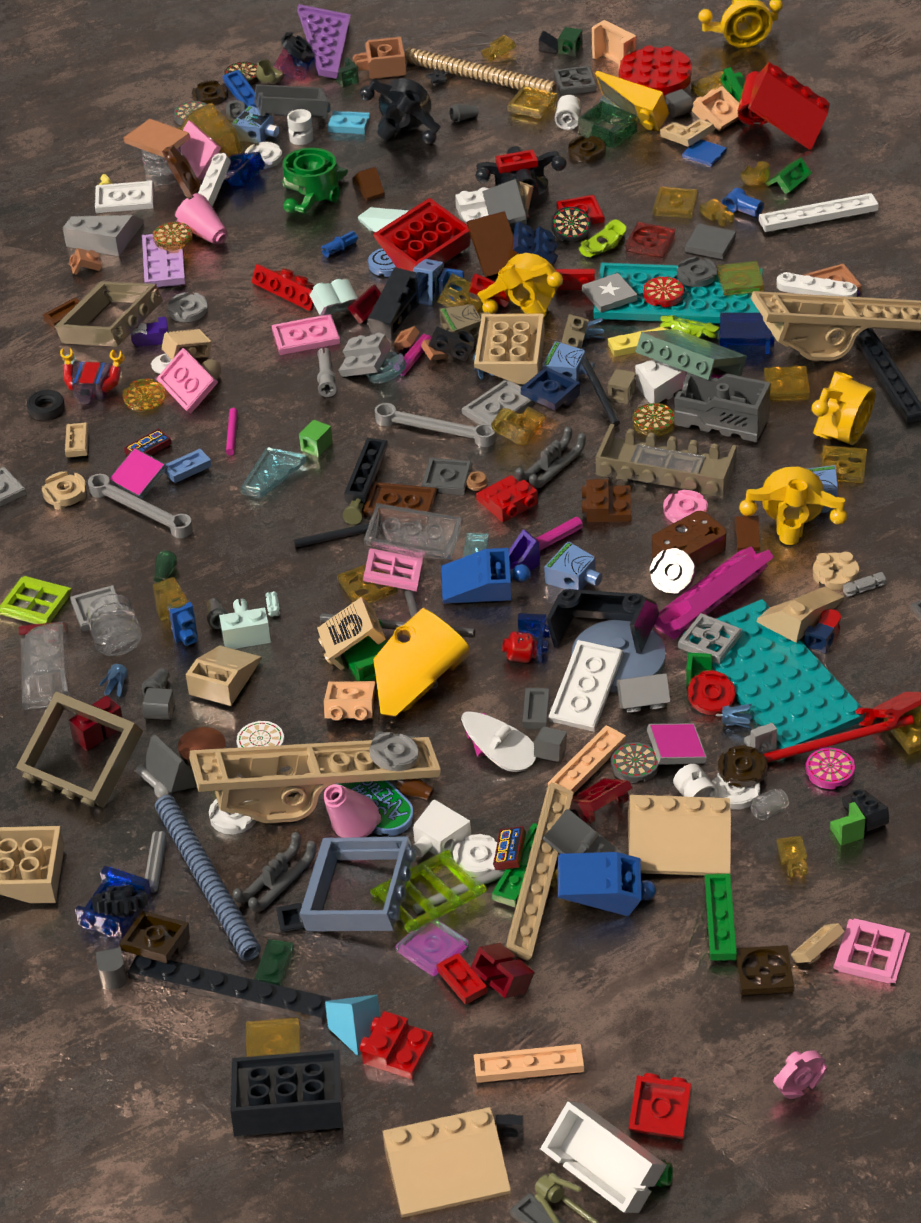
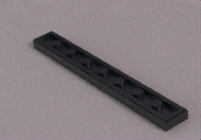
M873 328L863 330L855 339L858 348L906 423L920 421L921 402Z

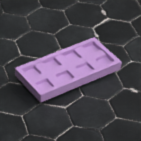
M175 231L179 233L171 232L176 238L180 239V242L176 241L173 235L170 237V232L169 234L168 232L164 233L166 237L162 242L158 240L164 237L163 233H157L162 234V236L157 237L158 240L155 234L142 235L145 283L156 284L157 288L185 284L182 237L179 236L180 231Z

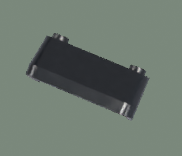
M565 589L557 596L546 620L554 647L559 646L573 617L631 621L630 629L636 653L641 654L658 618L659 609L655 601L637 593Z

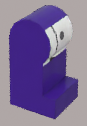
M158 317V322L141 323L131 333V342L136 346L162 345L164 334L166 332L169 333L167 318Z

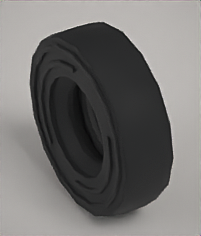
M55 390L37 391L27 400V411L36 420L46 421L57 418L63 413L65 408L63 396ZM43 403H53L49 407H38L40 404Z

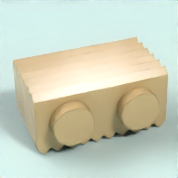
M200 329L184 330L183 332L170 331L164 334L162 351L172 360L182 348L186 349L195 359L208 358L212 342Z

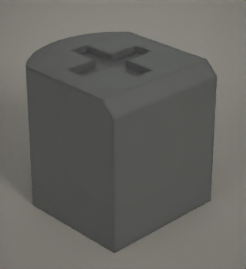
M683 89L666 95L669 116L673 119L692 112V98Z
M148 688L143 700L144 718L171 720L175 709L173 689Z
M548 727L541 728L534 741V757L561 762L566 752L567 731Z
M121 947L95 952L102 988L114 990L123 987L127 983V976Z

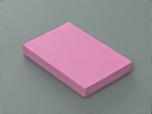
M188 120L183 131L188 132L191 139L176 150L181 155H185L197 178L203 180L213 156L219 153L221 147L195 123Z
M331 314L271 325L280 355L340 344V338Z
M184 348L181 349L156 378L190 414L218 383Z

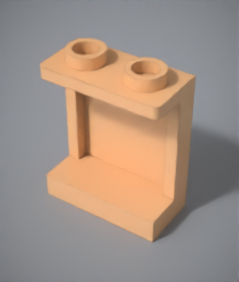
M606 20L592 27L593 59L596 60L604 56L618 63L620 67L622 58L636 50V35Z

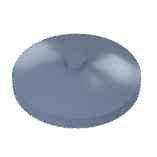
M609 620L600 622L587 628L576 638L572 647V654L578 640L623 650V657L610 692H618L616 680L657 675L663 671L665 666V646L660 636L654 630L651 631L641 654L636 653L631 634V621Z

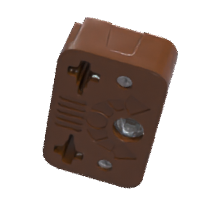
M695 511L652 535L653 558L664 550L676 548L686 552L693 559L695 567L724 552L726 547L725 527L704 511Z

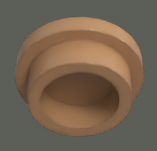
M475 471L469 474L467 478V487L469 489L481 491L488 486V478L483 472Z

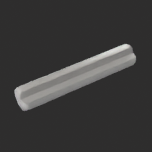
M154 831L152 834L143 885L147 893H155L158 890L166 843L164 831Z

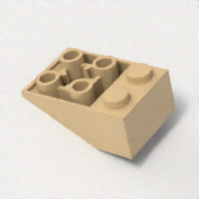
M224 646L214 648L197 658L186 673L189 695L231 706L262 657Z

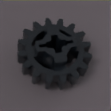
M132 885L107 887V891H102V894H95L92 897L93 911L98 912V914L105 913V915L112 918L116 916H131L134 914L133 911H139L138 909H143L148 905L147 891H142L141 888L135 890Z

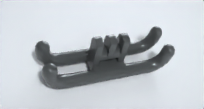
M570 426L565 427L561 441L554 440L541 452V458L525 472L522 468H517L515 471L516 478L519 481L529 480L530 485L535 489L543 487L579 456L584 449L586 435L584 433L578 434L577 443L573 450L566 456L561 457V452L568 446L572 438V428ZM541 469L546 470L547 472L539 479L535 475Z
M292 833L288 849L284 853L279 852L275 859H272L269 865L262 869L263 874L244 892L239 888L233 891L235 901L238 903L248 901L252 911H263L312 863L317 849L316 842L312 840L307 842V850L304 857L289 871L287 863L296 855L301 844L300 833ZM265 885L271 888L261 900L258 901L257 898L253 897Z

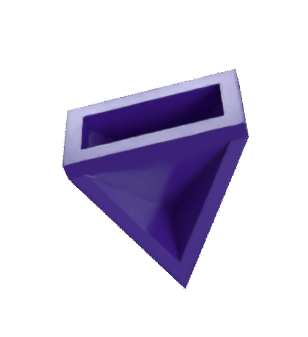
M525 529L522 530L509 549L510 569H514L519 564L526 565L530 571L540 566L539 542Z

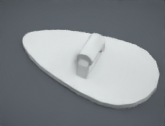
M477 712L463 713L461 720L468 735L496 765L512 772L525 771L533 765L536 759L534 757V743L527 735L488 715Z

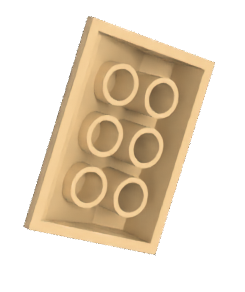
M482 314L474 367L516 384H526L541 370L545 338L544 314Z
M630 795L628 809V855L640 858L641 873L676 875L730 874V798Z
M490 1107L382 1131L385 1153L402 1218L511 1194L499 1137Z

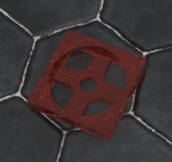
M637 222L625 243V250L663 257L675 236V229ZM640 231L650 233L647 236L638 235ZM658 235L667 236V240L658 239L657 237Z

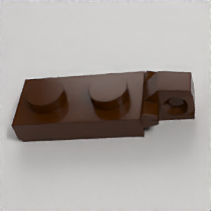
M175 146L166 147L162 153L165 160H167L170 170L186 197L192 198L193 194L200 190V181L185 155L177 152Z

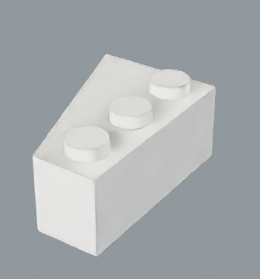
M650 360L635 365L636 386L651 406H654V409L658 407L656 405H659V402L664 399H671L673 393L680 389L682 390L684 379L688 373L657 360Z

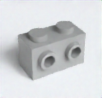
M667 673L616 680L620 708H626L627 713L641 711V706L650 705V709L664 708V703L670 702Z

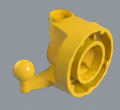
M732 0V4L723 14L721 22L711 21L713 15L708 9L701 10L698 17L702 22V31L723 33L729 44L738 48H748L757 45L767 37L771 31L773 21L778 20L779 11L783 8V2L781 0H771L768 8L764 2L759 0Z
M530 253L518 254L511 258L506 266L498 272L499 276L496 282L485 290L480 291L477 295L483 302V312H489V314L497 312L498 304L496 301L488 298L504 290L510 300L520 306L525 314H544L545 317L546 310L553 296L563 282V277L559 272L555 271V268L546 259L539 255Z
M835 371L829 388H823L819 400L812 404L811 410L814 415L818 416L813 433L822 438H834L854 445L868 424L875 404L876 390L854 381L850 375Z
M784 467L773 472L765 480L762 488L748 489L745 500L739 506L740 512L748 517L754 515L757 511V505L754 501H762L764 510L776 522L780 541L787 545H794L799 542V538L802 537L804 523L813 520L821 513L823 506L834 508L830 513V520L833 524L842 525L848 518V514L844 509L845 499L824 492V484L819 476L809 469L801 467Z

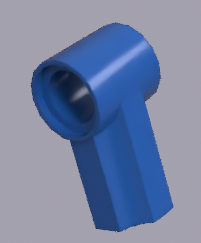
M734 188L723 198L722 206L730 213L737 210L758 218L764 209V202L747 196L741 188Z

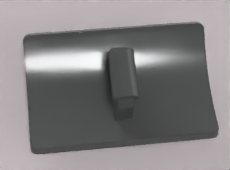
M569 809L564 811L542 838L560 854L623 853Z

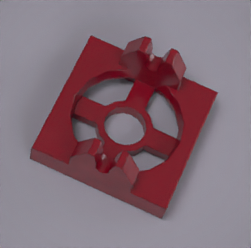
M604 778L572 797L570 810H577L580 818L585 823L589 822L591 824L595 821L594 812L614 799L619 803L621 801L623 803L629 800L628 791L633 789L632 785L628 780Z

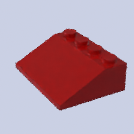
M768 62L755 77L748 109L811 150L828 115L830 103L824 97L814 93L808 86L798 82L795 77L783 72L780 67Z
M431 198L409 210L373 235L395 266L409 271H413V268L424 259L445 263L470 247L471 242L467 225Z

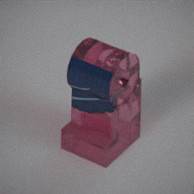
M283 48L273 66L297 81L304 80L309 73V65L290 56L285 48Z

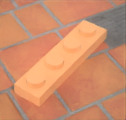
M606 725L548 782V786L552 782L575 793L612 756L614 750L626 742V735Z
M581 1044L474 1054L477 1083L584 1072Z

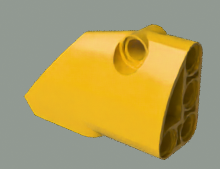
M424 608L418 611L403 626L396 628L394 635L373 659L381 715L396 717L401 711H407L434 686L435 680L447 669L450 668L453 671L469 656L470 647L467 642L442 619ZM401 635H406L410 640L402 643L397 638Z

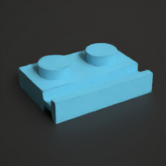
M333 111L328 124V132L365 134L370 114L365 112Z

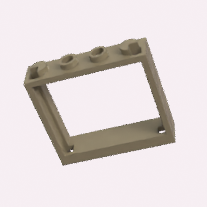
M100 281L55 328L61 342L65 344L118 347L163 300L156 284ZM110 302L133 303L110 327L86 326Z
M55 691L16 769L23 773L22 778L31 783H35L37 780L42 782L41 786L54 792L55 789L61 790V794L69 799L74 800L75 797L82 799L81 803L86 806L93 807L97 805L104 808L143 730L134 722ZM64 710L122 732L92 792L34 768Z

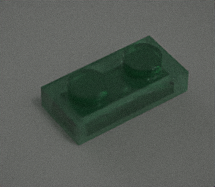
M268 939L254 980L282 986L294 950L293 943Z

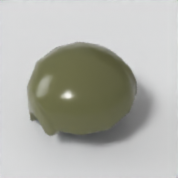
M260 60L257 62L256 76L262 83L274 85L283 79L284 71L279 65L273 67L270 60Z

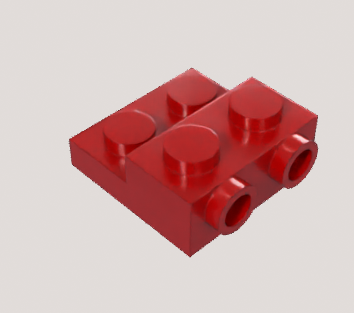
M510 475L477 492L476 500L501 522H505L537 505L538 494L537 490L527 481L522 480L519 482Z
M383 1011L381 1017L376 1016L373 1019L370 1037L365 1036L361 1041L360 1052H362L363 1064L413 1079L434 1039L433 1032L410 1026L408 1018Z
M645 1073L644 1076L637 1075L628 1128L629 1132L684 1140L692 1095L691 1083H687L686 1079L680 1077H672L671 1080L660 1079L659 1075Z

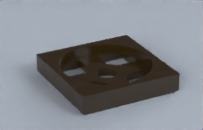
M788 945L736 948L741 995L794 992ZM778 956L784 961V965L773 966L769 963L768 957ZM747 958H757L758 964L755 967L743 968V963ZM767 968L770 972L764 975L760 973V969ZM775 976H785L780 982L772 984L771 980ZM747 978H756L761 982V985L755 984Z

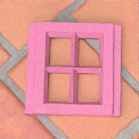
M370 548L363 581L417 591L423 559ZM375 561L390 563V564H392V565L377 563V562H375ZM396 565L405 566V567H410V568H413V570H412V569H407V568H402V567H397ZM373 570L388 572L390 574L374 572ZM394 574L407 575V576L411 577V579H410V578H405V577H400V576H395Z
M849 919L834 969L842 973L888 984H896L910 933L902 929L864 920ZM860 932L874 935L871 947L857 944ZM879 936L894 939L890 952L876 948ZM854 950L869 953L865 966L851 963ZM873 955L888 958L884 970L870 967Z

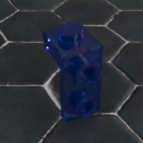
M519 613L518 632L530 633L533 637H538L537 662L542 663L543 655L548 654V640L546 638H550V631L546 620L547 616L546 614Z

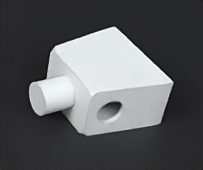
M433 800L413 826L415 843L412 845V848L416 850V855L419 857L424 856L428 851L438 857H444L454 850L455 845L459 841L461 843L465 840V837L471 835L470 820L440 802Z

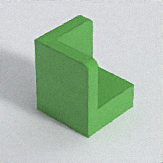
M312 420L299 433L301 451L319 457L333 442L331 426Z
M855 802L849 804V816L830 822V829L841 846L864 838L865 817Z

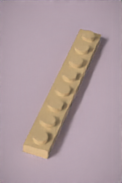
M552 782L547 787L506 943V948L527 961L533 954L558 852L542 838L564 811L570 809L574 793Z

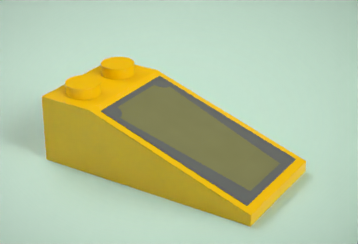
M596 71L595 75L603 96L644 128L660 131L669 115L663 92Z

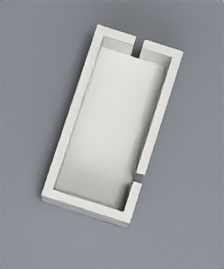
M568 1101L540 1148L558 1163H564L563 1167L624 1213L640 1212L651 1193L648 1186L654 1187L667 1166L588 1106L578 1102Z

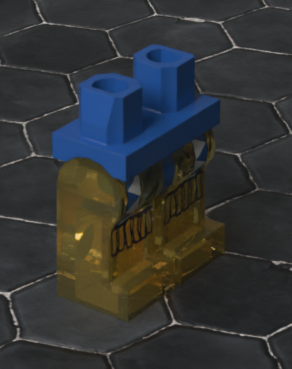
M172 577L153 584L157 615L161 621L166 619L169 621L176 643L182 641L185 646L196 643L198 641L194 608L191 602L187 603V598L175 578Z

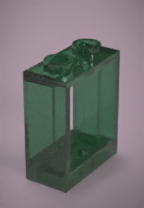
M600 101L578 118V134L587 138L589 136L599 137L605 142L606 146L613 149L637 132V115L603 101ZM603 120L615 126L608 129L598 125V123Z

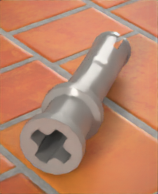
M321 348L317 353L320 369L317 375L319 383L318 392L321 396L331 397L337 391L335 384L336 376L331 368L330 350L325 348V353H323V348Z

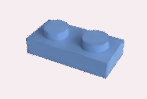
M198 449L163 465V470L176 483L211 467L212 464L211 459L201 449Z

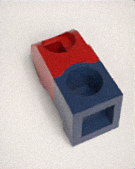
M833 609L824 610L816 627L808 626L806 629L804 645L807 648L826 654L840 632L841 614Z

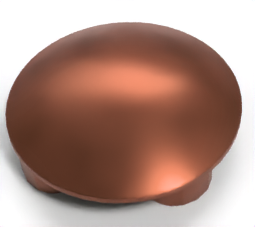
M199 727L186 732L180 738L178 751L191 765L189 759L190 750L224 749L226 741L220 731L210 727Z

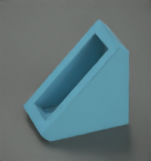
M378 994L325 1001L328 1028L357 1056L361 1053L360 1044L365 1036L370 1037L372 1033L371 1024L376 1016L380 1017Z

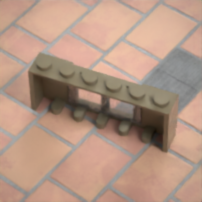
M610 424L596 455V475L627 481L631 479L692 490L700 494L724 497L736 464L737 445H732L728 457L720 456V447L715 443L711 445L709 454L698 452V442L696 440L690 441L688 450L678 449L677 438L674 436L669 437L667 447L656 445V435L654 433L648 434L646 443L635 441V431L633 429L627 430L625 439L615 438L614 424Z

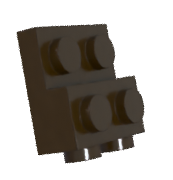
M142 910L120 941L121 950L167 963L174 953L179 954L190 939L189 923Z

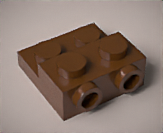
M608 479L586 480V485H582V499L586 498V500H582V513H587V522L631 521V485L608 486Z

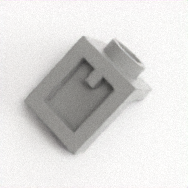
M773 723L751 730V735L744 738V743L746 746L758 749L760 754L775 750L777 728Z

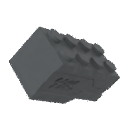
M687 373L682 391H678L674 398V425L685 428L695 425L699 426L701 431L712 432L718 430L721 435L730 437L737 434L744 440L757 442L770 416L771 382L726 374L719 379L710 377V380Z

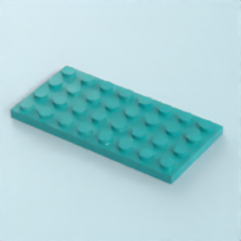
M601 263L599 279L619 273L635 291L637 300L604 312H600L594 306V319L661 321V316L675 315L678 318L703 323L758 325L759 310L751 300L753 291L761 292L763 268L717 267V278L713 283L702 287H691L682 283L684 286L682 300L674 306L661 307L660 304L653 306L645 301L643 287L647 281L657 277H671L678 280V265Z
M763 599L716 618L741 628L742 635L720 664L712 661V671L725 674L731 683L733 682L736 692L735 699L741 705L752 704L747 712L759 726L770 723L775 725L777 728L776 745L779 749L831 736L865 719L866 713L856 714L855 712L861 707L860 704L801 640L795 643L757 623V618L770 608ZM720 631V636L730 638L725 631ZM691 635L690 642L698 645L701 638ZM713 635L706 636L710 640L715 638ZM710 644L707 649L718 652L723 646Z

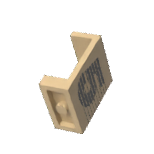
M362 597L317 628L320 638H318L319 643L326 652L324 654L325 659L330 665L334 664L340 670L345 668L340 655L366 636H370L378 645L386 640L374 608Z

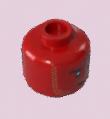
M513 631L508 639L504 638L502 652H506V657L511 662L529 663L532 658L535 659L538 642L534 640L533 635L530 633Z

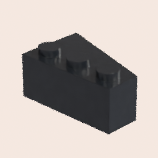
M394 267L368 317L367 324L369 325L370 335L382 333L386 335L387 339L392 340L419 306L416 272Z

